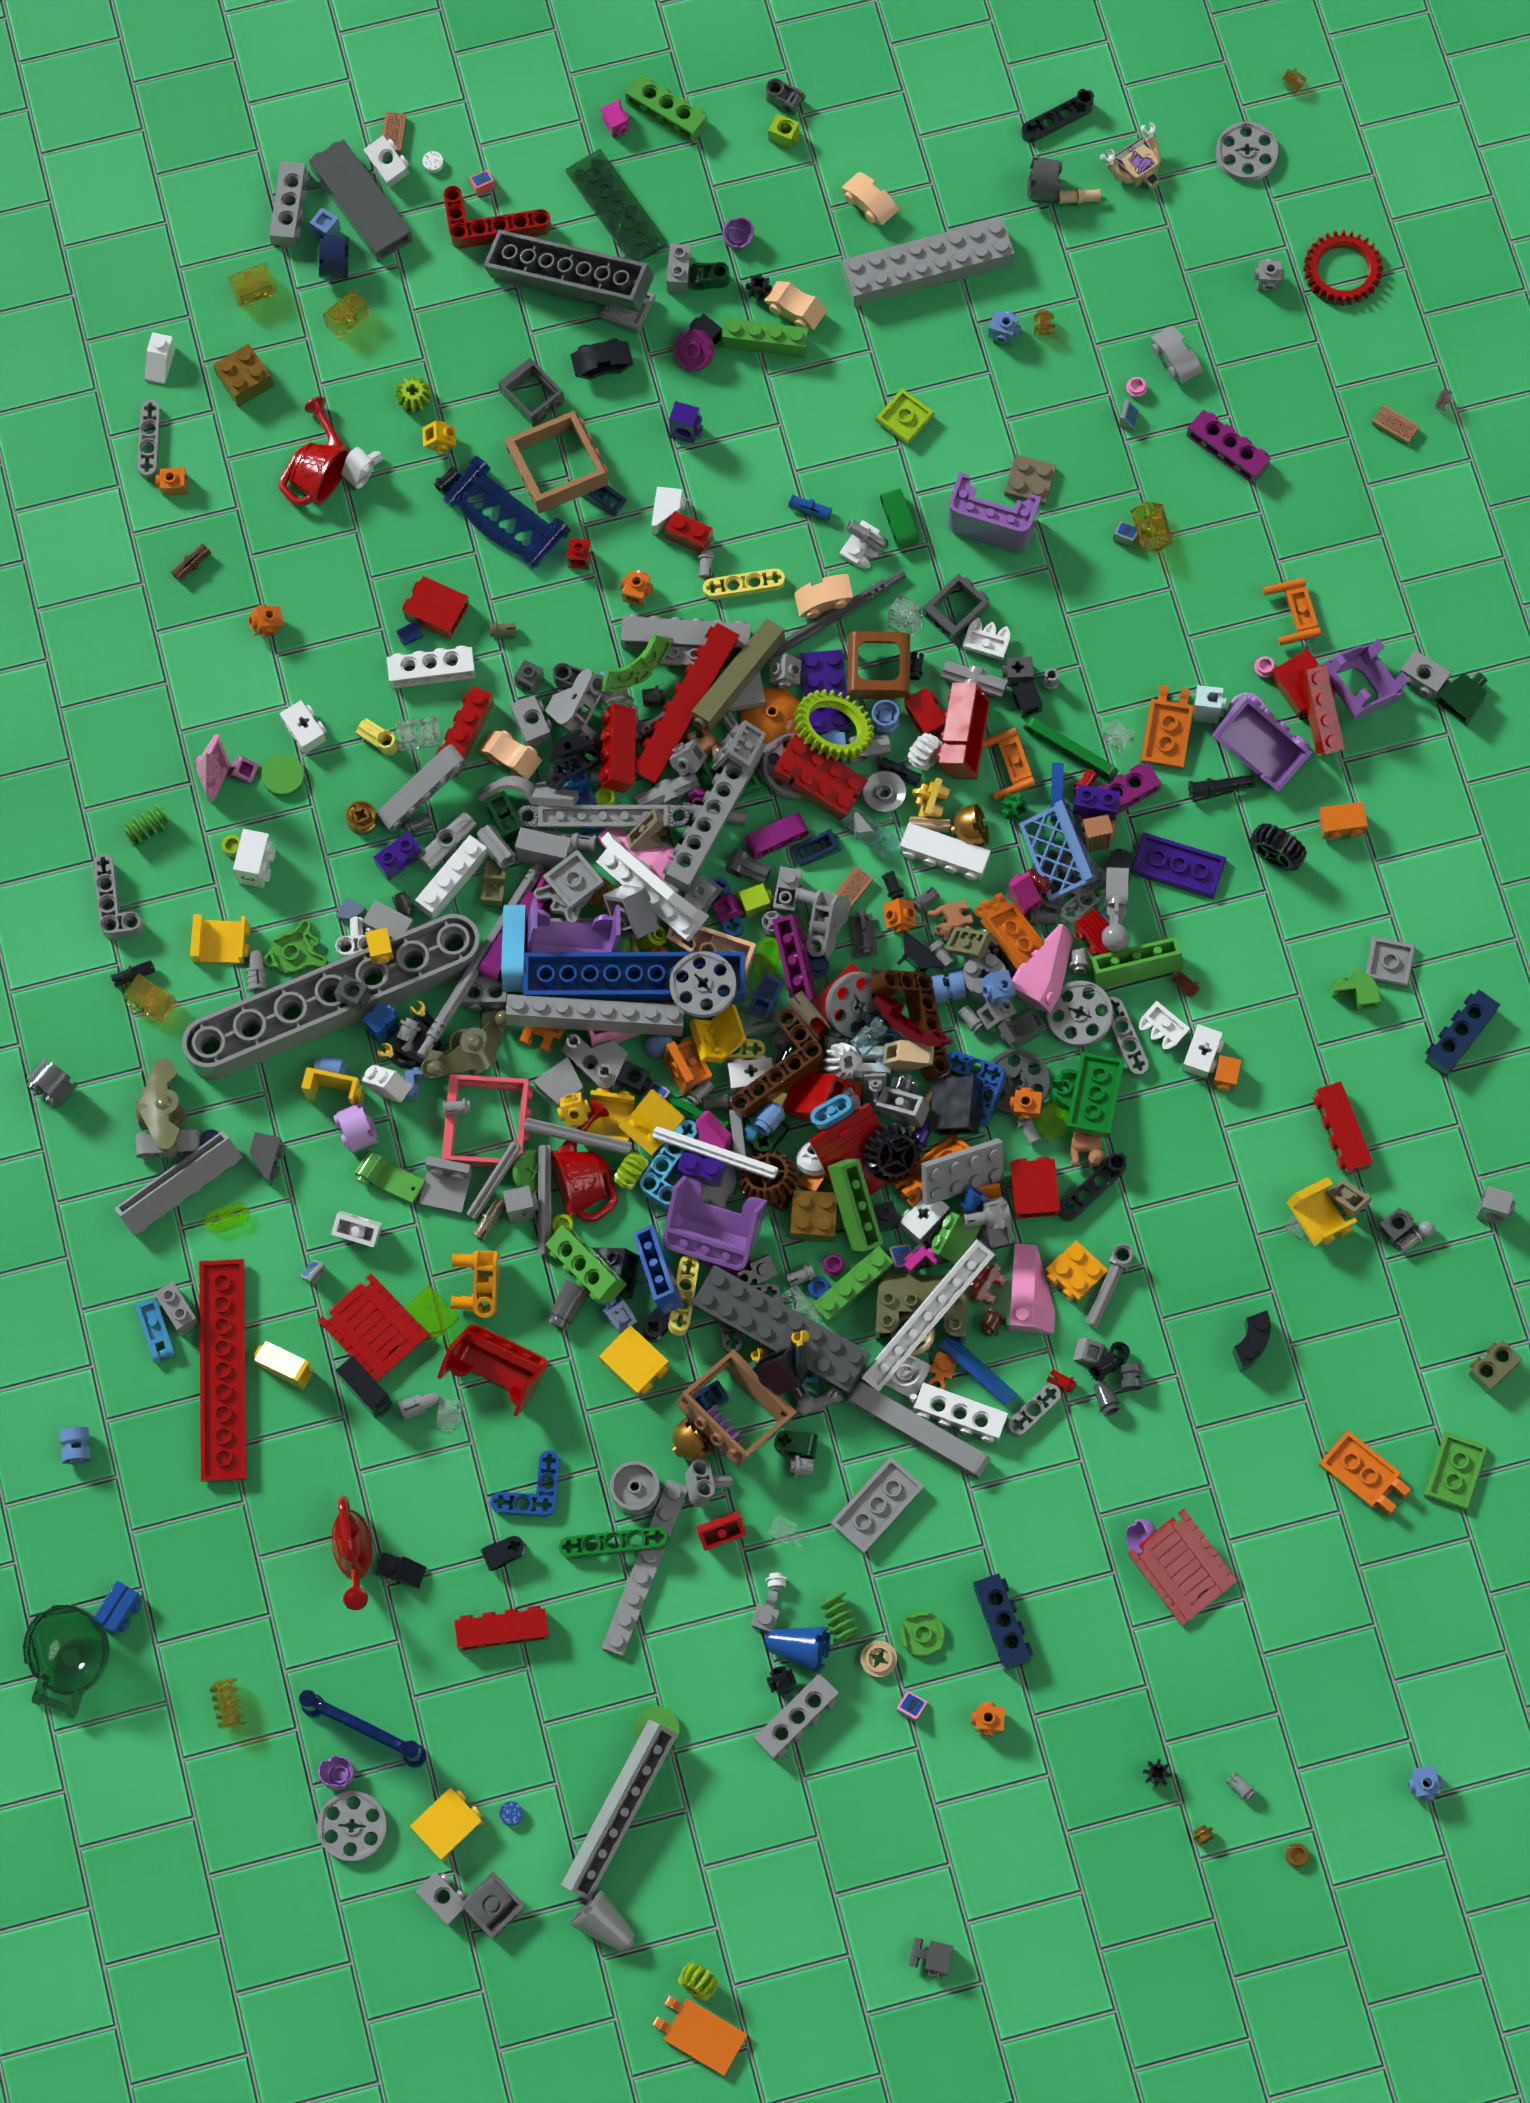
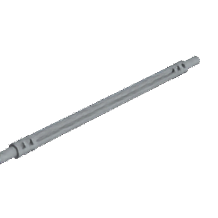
M537 862L533 863L508 905L520 904L527 892L532 891L545 870V865ZM503 913L481 946L478 956L471 962L427 1032V1038L417 1052L419 1057L425 1058L433 1043L438 1041L477 979L482 960L503 930Z

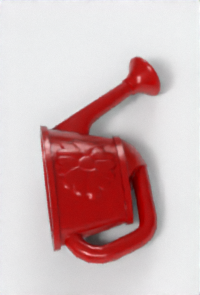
M321 396L309 400L304 408L307 413H314L318 417L326 432L327 443L322 445L310 442L301 446L294 453L279 480L281 493L295 506H306L313 501L317 505L323 504L338 486L342 478L341 473L345 460L350 453L349 447L343 446L325 415L323 407L326 400ZM288 481L307 496L304 498L296 497L287 487Z
M590 1100L591 1112L588 1114V1121H585L583 1125L578 1126L576 1129L587 1131L598 1118L609 1117L608 1110L597 1100ZM567 1140L557 1151H552V1166L556 1183L570 1218L576 1215L582 1221L588 1223L597 1222L616 1207L618 1194L609 1165L601 1155L592 1150L577 1152V1143ZM606 1185L609 1202L593 1214L586 1213L584 1209L601 1199L607 1198Z
M341 1495L338 1499L339 1515L332 1529V1549L338 1567L346 1577L352 1579V1587L345 1591L343 1602L348 1609L360 1610L368 1602L367 1592L360 1588V1579L367 1574L371 1566L373 1544L367 1523L358 1512L350 1509L348 1497Z

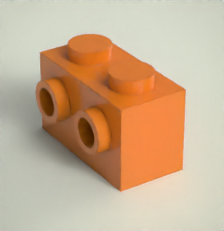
M1363 802L1320 807L1318 818L1322 839L1338 840L1341 836L1349 835L1350 837H1359L1366 832L1368 825Z

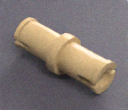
M1077 188L1072 191L1058 192L1059 204L1077 203V205H1082L1085 202H1101L1100 189L1082 190V188Z

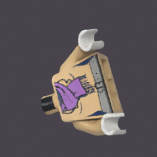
M1149 122V132L1146 130L1145 125L1141 126V132L1146 134L1147 138L1141 137L1116 155L1112 149H1107L1108 158L1105 154L1100 155V160L1108 163L1107 167L1115 180L1131 184L1133 187H1138L1145 182L1150 189L1159 184L1160 180L1155 174L1159 171L1161 156L1156 135H1153L1156 129L1153 122Z

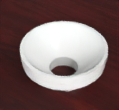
M810 1143L804 1144L798 1150L796 1156L799 1170L809 1176L826 1174L816 1154L809 1153V1150L812 1149Z

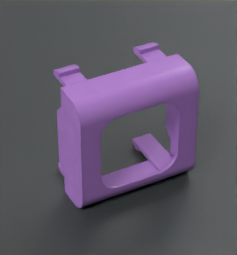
M1379 638L1371 646L1369 644L1357 646L1338 654L1323 664L1327 666L1331 686L1355 720L1394 704L1404 694L1402 688L1409 682L1403 672L1394 680L1377 655L1385 647ZM1352 668L1360 670L1377 692L1378 699L1364 705L1371 697L1366 688H1363L1354 697L1338 674Z

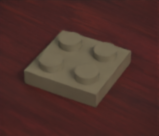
M1015 455L1004 495L1025 501L1029 499L1031 494L1041 496L1040 505L1045 506L1056 465Z

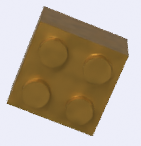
M249 343L213 364L216 376L238 407L274 386L271 375Z
M793 1190L791 1240L835 1243L838 1207L835 1193Z

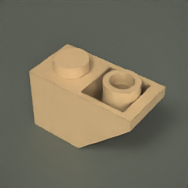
M907 1040L887 1043L884 1046L882 1064L898 1073L931 1066L933 1063L934 1046Z

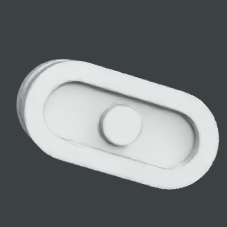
M853 1046L856 1047L855 1052L860 1054L857 1061L861 1064L856 1066L858 1072L853 1073L852 1080H864V1074H886V1079L891 1075V1068L882 1064L884 1046ZM862 1060L876 1061V1063H862Z

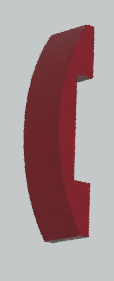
M886 996L875 997L876 1005L884 1018L905 1037L928 1046H944L953 1043L951 1038L938 1029L925 1031L902 1015L901 1012L904 1005L894 998Z

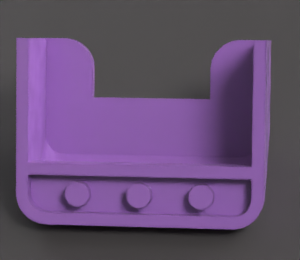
M683 1175L673 1187L663 1233L665 1247L672 1251L730 1269H743L748 1263L760 1235L767 1200L750 1197L745 1201L741 1214L701 1202L703 1192L701 1182L695 1178Z

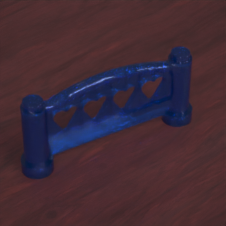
M474 456L469 462L470 466L444 494L445 497L442 500L451 508L454 505L459 506L466 518L484 536L497 545L525 558L523 563L529 569L536 568L560 539L567 537L571 532L570 528L556 517L550 524L486 476L491 468L480 457ZM484 492L481 508L476 509L473 504L467 502L468 497ZM500 505L499 517L496 521H491L489 516L483 514L485 509ZM516 517L513 533H507L505 528L499 527L501 521ZM532 529L531 542L528 546L522 545L521 541L515 539L518 533Z
M304 1690L300 1694L299 1702L302 1705L303 1712L308 1717L317 1718L324 1715L403 1754L404 1761L412 1768H419L425 1764L427 1753L415 1741L409 1740L405 1742L346 1711L324 1702L321 1696L311 1690Z

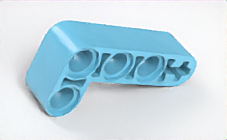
M504 905L501 973L504 992H523L527 926L526 905Z
M691 1120L682 1121L674 1131L684 1135V1130L686 1132L692 1130V1135L688 1133L686 1136L696 1140L698 1138L696 1124ZM665 1143L640 1179L642 1194L665 1210H669L670 1201L666 1202L662 1197L665 1194H672L673 1186L667 1183V1181L677 1169L681 1154L689 1152L681 1148L678 1154H672L669 1150L674 1146ZM660 1164H666L668 1169L660 1172L657 1170V1167ZM649 1181L656 1184L651 1190L644 1187Z

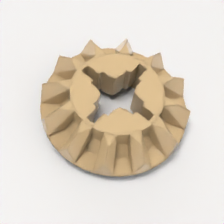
M873 1641L864 1647L861 1653V1665L863 1670L870 1676L879 1678L887 1676L896 1667L897 1654L889 1643ZM884 1651L883 1660H885L886 1663H879V1665H877L876 1668H874L875 1660L872 1658V1656H878L879 1653L881 1654V1652Z

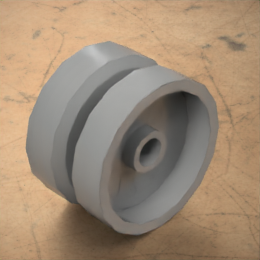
M629 1461L620 1465L613 1472L610 1480V1493L615 1506L621 1512L628 1515L641 1516L650 1512L657 1505L660 1498L659 1479L656 1472L648 1464L640 1461ZM632 1486H635L636 1488L639 1487V1489L636 1490V1491H633V1490L631 1489V1487H632Z

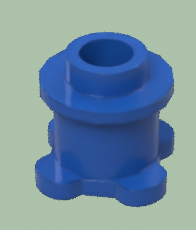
M967 1185L965 1189L968 1192L964 1199L959 1201L962 1205L961 1209L968 1214L978 1213L981 1203L987 1202L989 1199L983 1191Z

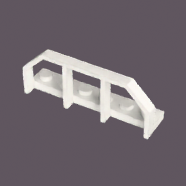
M607 832L601 839L607 849L596 862L622 885L645 888L650 895V904L656 915L685 940L690 941L709 915L677 894L678 888L657 877L650 871L652 868L650 864L632 855L620 845L622 842L620 838Z

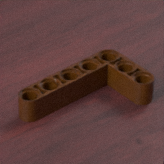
M887 970L871 980L870 987L874 994L905 998L909 1019L925 1031L938 1029L942 1032L933 984L929 975L923 972ZM945 1045L934 1046L932 1065L920 1068L921 1075L925 1080L932 1081L934 1078H938L948 1072L949 1062Z
M792 1009L781 1010L777 1020L783 1032L797 1050L731 1098V1107L739 1118H749L824 1063L825 1053L820 1043ZM794 1019L792 1023L784 1024L786 1020ZM800 1035H806L803 1040H797ZM819 1051L816 1056H809L811 1052ZM801 1064L798 1069H791L793 1065ZM783 1077L780 1082L774 1083L775 1078ZM759 1090H765L762 1095L756 1096ZM741 1103H747L744 1108L738 1109Z

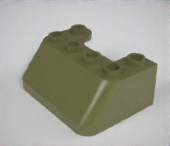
M886 1273L878 1280L875 1340H880V1333L894 1332L899 1324V1312L914 1313L945 1276ZM967 1288L944 1314V1330L950 1336L961 1337V1344H965Z

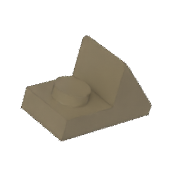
M653 808L626 836L629 850L639 851L662 847L658 832L662 829L664 821L659 810Z
M1344 1179L1327 1192L1328 1197L1333 1202L1344 1208L1349 1219L1353 1218L1372 1201L1371 1197Z

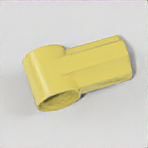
M367 718L360 722L356 735L378 748L383 755L391 756L397 752L398 743L391 731L384 730ZM387 740H391V741H392V742H391L389 745H387V746H384V745H383V743H384L385 741H387Z

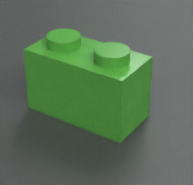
M951 1211L945 1217L941 1231L933 1239L931 1249L937 1255L956 1264L970 1248L981 1227L975 1226L966 1229L964 1217Z

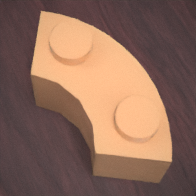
M858 172L841 187L845 193L844 198L849 204L855 205L862 210L870 223L883 225L900 209L885 190L880 191L873 185L875 181L872 178Z
M777 281L764 300L770 306L769 310L775 315L783 316L797 327L815 330L827 312V309L816 297L803 293L791 282Z
M840 574L822 578V583L813 586L812 583H808L797 590L794 594L799 617L812 619L830 609L846 607L853 598L849 575Z
M493 730L478 750L497 766L503 764L510 768V774L526 778L527 780H529L542 762V759L537 756L538 752L529 745L524 746L513 740L512 735L504 730L502 732Z

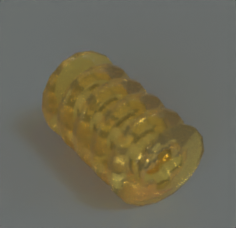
M237 1678L221 1680L210 1687V1692L215 1694L212 1696V1701L218 1702L214 1705V1710L220 1711L216 1714V1719L222 1720L217 1724L220 1729H232L246 1724V1722H240V1719L245 1717V1714L238 1713V1710L243 1708V1705L236 1704V1701L241 1699V1696L234 1695V1692L238 1691L239 1687L232 1686L237 1681Z

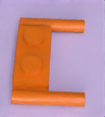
M1304 578L1262 588L1264 596L1283 591L1286 592L1285 596L1297 633L1278 637L1279 646L1321 636V630L1318 626Z
M1016 727L983 740L982 749L998 743L1013 784L994 792L995 801L1007 797V794L1013 795L1036 786Z

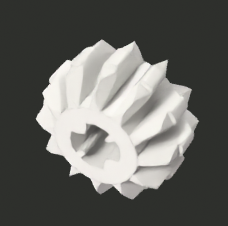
M924 733L922 736H919L909 749V762L917 769L926 771L930 767L932 768L934 763L938 762V752L941 750L942 742L930 733Z
M841 1042L831 1045V1050L825 1051L827 1058L823 1060L827 1065L824 1069L829 1071L828 1074H836L843 1080L853 1078V1073L858 1072L856 1066L861 1064L857 1061L860 1054L855 1052L856 1047Z

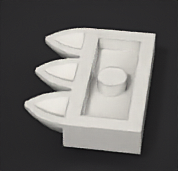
M863 520L861 521L860 525L870 528L871 532L884 540L885 546L887 545L885 538L880 534V530ZM851 535L839 552L841 558L863 569L871 567L870 562L865 556H879L877 550L865 542H859V539L854 535Z
M977 618L969 625L962 649L1003 661L1010 641L1009 628L1007 626L1003 627L996 635L995 624L991 622L982 631L981 620Z
M1158 1001L1142 1016L1139 1023V1030H1146L1152 1027L1151 1040L1164 1037L1162 1049L1176 1047L1190 1031L1186 1024Z

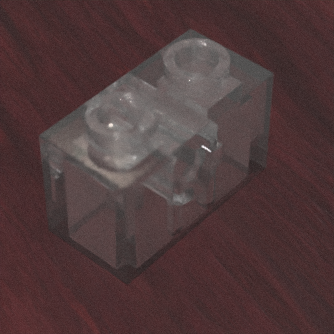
M899 594L888 611V628L895 632L908 633L911 637L913 634L917 635L922 627L921 619L923 615H921V606Z

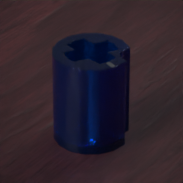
M417 621L396 630L404 647L424 637Z

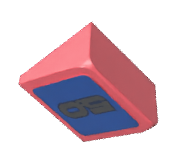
M488 170L469 177V181L477 196L496 188L495 181Z

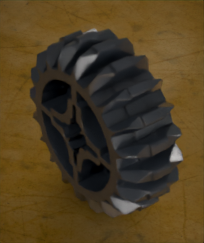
M1262 823L1255 828L1249 841L1252 849L1261 858H1264L1267 862L1280 869L1295 871L1305 861L1307 851L1301 841H1298L1290 832H1286L1283 828H1278L1276 825Z
M889 1123L888 1127L882 1125L881 1131L874 1130L876 1135L874 1137L868 1136L870 1143L864 1144L867 1151L863 1152L866 1158L864 1162L868 1166V1171L874 1174L877 1179H882L885 1182L889 1180L896 1182L897 1178L904 1180V1174L911 1175L910 1170L917 1168L915 1162L921 1161L918 1154L923 1152L919 1147L922 1143L918 1139L917 1134L910 1127L904 1126L901 1123H897V1125Z

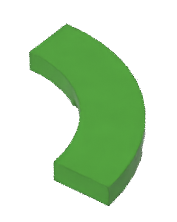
M652 634L647 647L636 660L622 668L605 670L600 690L603 692H620L645 681L653 674L652 671L658 664H662L672 645L673 638Z

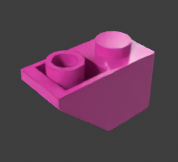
M1028 872L1023 875L1017 874L1010 880L1008 899L1011 903H1015L1024 917L1030 913V910L1041 906V897Z
M705 1111L696 1121V1130L699 1131L698 1140L732 1152L731 1133L710 1111ZM699 1155L702 1159L708 1158V1157Z

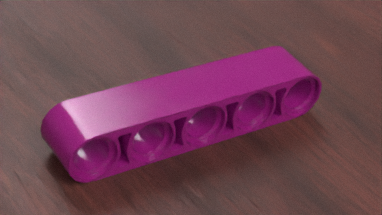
M528 891L519 904L526 905L527 926L532 900L535 898L533 891ZM537 900V909L548 912L551 900ZM503 930L479 967L480 975L497 982H502Z

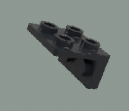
M591 1247L627 1284L618 1295L625 1299H632L640 1256L626 1248Z

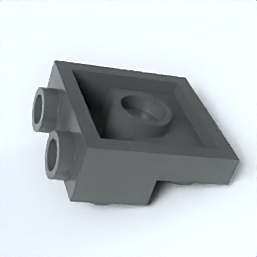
M494 1871L460 1903V1906L491 1939L494 1936L500 1935L505 1930V1925L511 1919H516L525 1907L523 1902Z

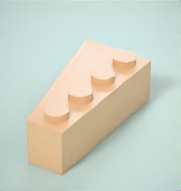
M703 926L698 929L690 941L685 940L671 927H669L666 936L668 943L683 952H745L746 983L757 951L755 943Z

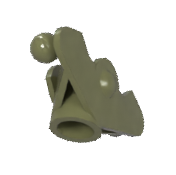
M494 1010L482 1013L479 1028L455 1031L450 1039L449 1050L446 1052L430 1050L421 1065L422 1074L427 1078H436L469 1070L471 1075L474 1076L488 1069L498 1060L495 1053L503 1031L509 1026L506 1025V1011Z
M161 1058L154 1063L141 1099L136 1102V1114L140 1129L142 1131L149 1130L161 1152L167 1157H172L178 1152L177 1140L181 1132L180 1129L187 1121V1114L179 1106L178 1095L171 1090V1083L178 1076V1073L170 1059Z

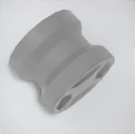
M769 911L764 914L762 929L766 935L775 937L774 927H771L773 926L772 919L782 917L780 913Z

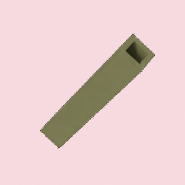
M769 619L764 621L692 710V719L696 727L709 732L714 729L735 700L785 641L784 628Z

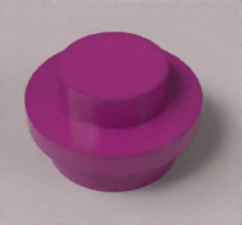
M831 1254L825 1257L822 1267L827 1275L835 1277L844 1271L845 1263L841 1256Z

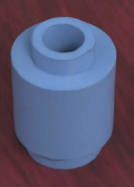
M322 1056V1058H316L314 1069L342 1075L347 1074V1064H344L343 1059Z
M768 1103L755 1119L754 1128L764 1136L773 1133L785 1118L783 1107L778 1103Z

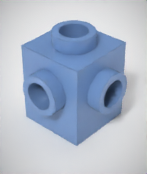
M995 310L989 326L988 337L995 339L999 343L1012 344L1014 337L1018 338L1021 331L1019 317L1011 312Z
M1009 970L988 973L981 980L982 994L986 998L987 1005L996 1004L998 1007L1007 1005L1009 1000L1016 995L1015 984L1011 980Z
M1436 1766L1414 1768L1410 1771L1411 1780H1408L1410 1794H1414V1799H1421V1802L1434 1801L1435 1796H1438L1440 1790H1443L1442 1778L1437 1776Z

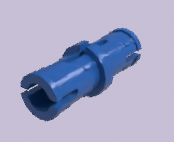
M795 495L791 496L788 504L789 508L805 512L807 516L814 515L827 521L830 519L833 509L815 503V500L810 499L809 501Z

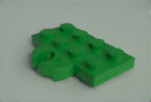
M1081 1052L1078 1070H1061V1073L1055 1077L1053 1086H1064L1068 1089L1066 1092H1060L1056 1088L1051 1090L1055 1104L1061 1109L1069 1111L1066 1130L1110 1138L1124 1059Z

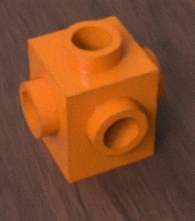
M629 570L628 577H624L621 584L623 601L644 607L646 597H650L653 590V584H651L650 576L647 573L639 570L635 572Z
M259 605L255 607L248 618L249 627L252 628L254 636L270 637L280 632L284 626L280 606Z
M898 898L883 904L887 930L895 931L896 934H903L917 926L914 901Z
M1032 1088L1015 1090V1097L1011 1096L1010 1110H1014V1117H1018V1120L1030 1121L1031 1118L1040 1119L1042 1092H1034Z
M982 1702V1706L977 1705V1711H972L971 1725H976L975 1732H980V1736L993 1737L994 1733L1003 1734L1005 1708L996 1707V1704L991 1702ZM989 1717L992 1721L987 1722L984 1718Z

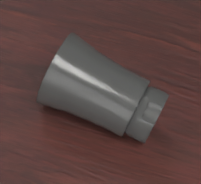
M564 1279L558 1298L547 1321L559 1329L567 1331L569 1325L573 1323L576 1315L590 1297V1292Z

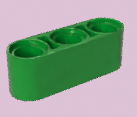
M901 488L880 494L881 504L898 550L919 544L917 531Z

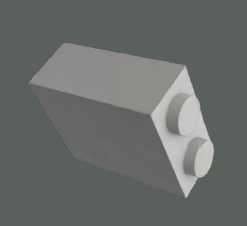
M520 827L515 850L518 862L531 865L537 862L545 865L544 868L552 869L571 855L575 847L572 846L571 838Z

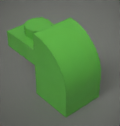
M1353 971L1351 980H1348V978L1337 979L1330 988L1332 997L1354 995L1356 1011L1377 1009L1381 1002L1376 982L1364 972Z

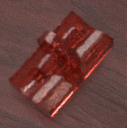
M988 1265L986 1270L983 1268L969 1286L974 1291L969 1298L973 1302L980 1301L986 1305L993 1304L997 1295L990 1291L989 1287L991 1284H994L1000 1288L1007 1280V1277L999 1271L1001 1269L999 1265Z

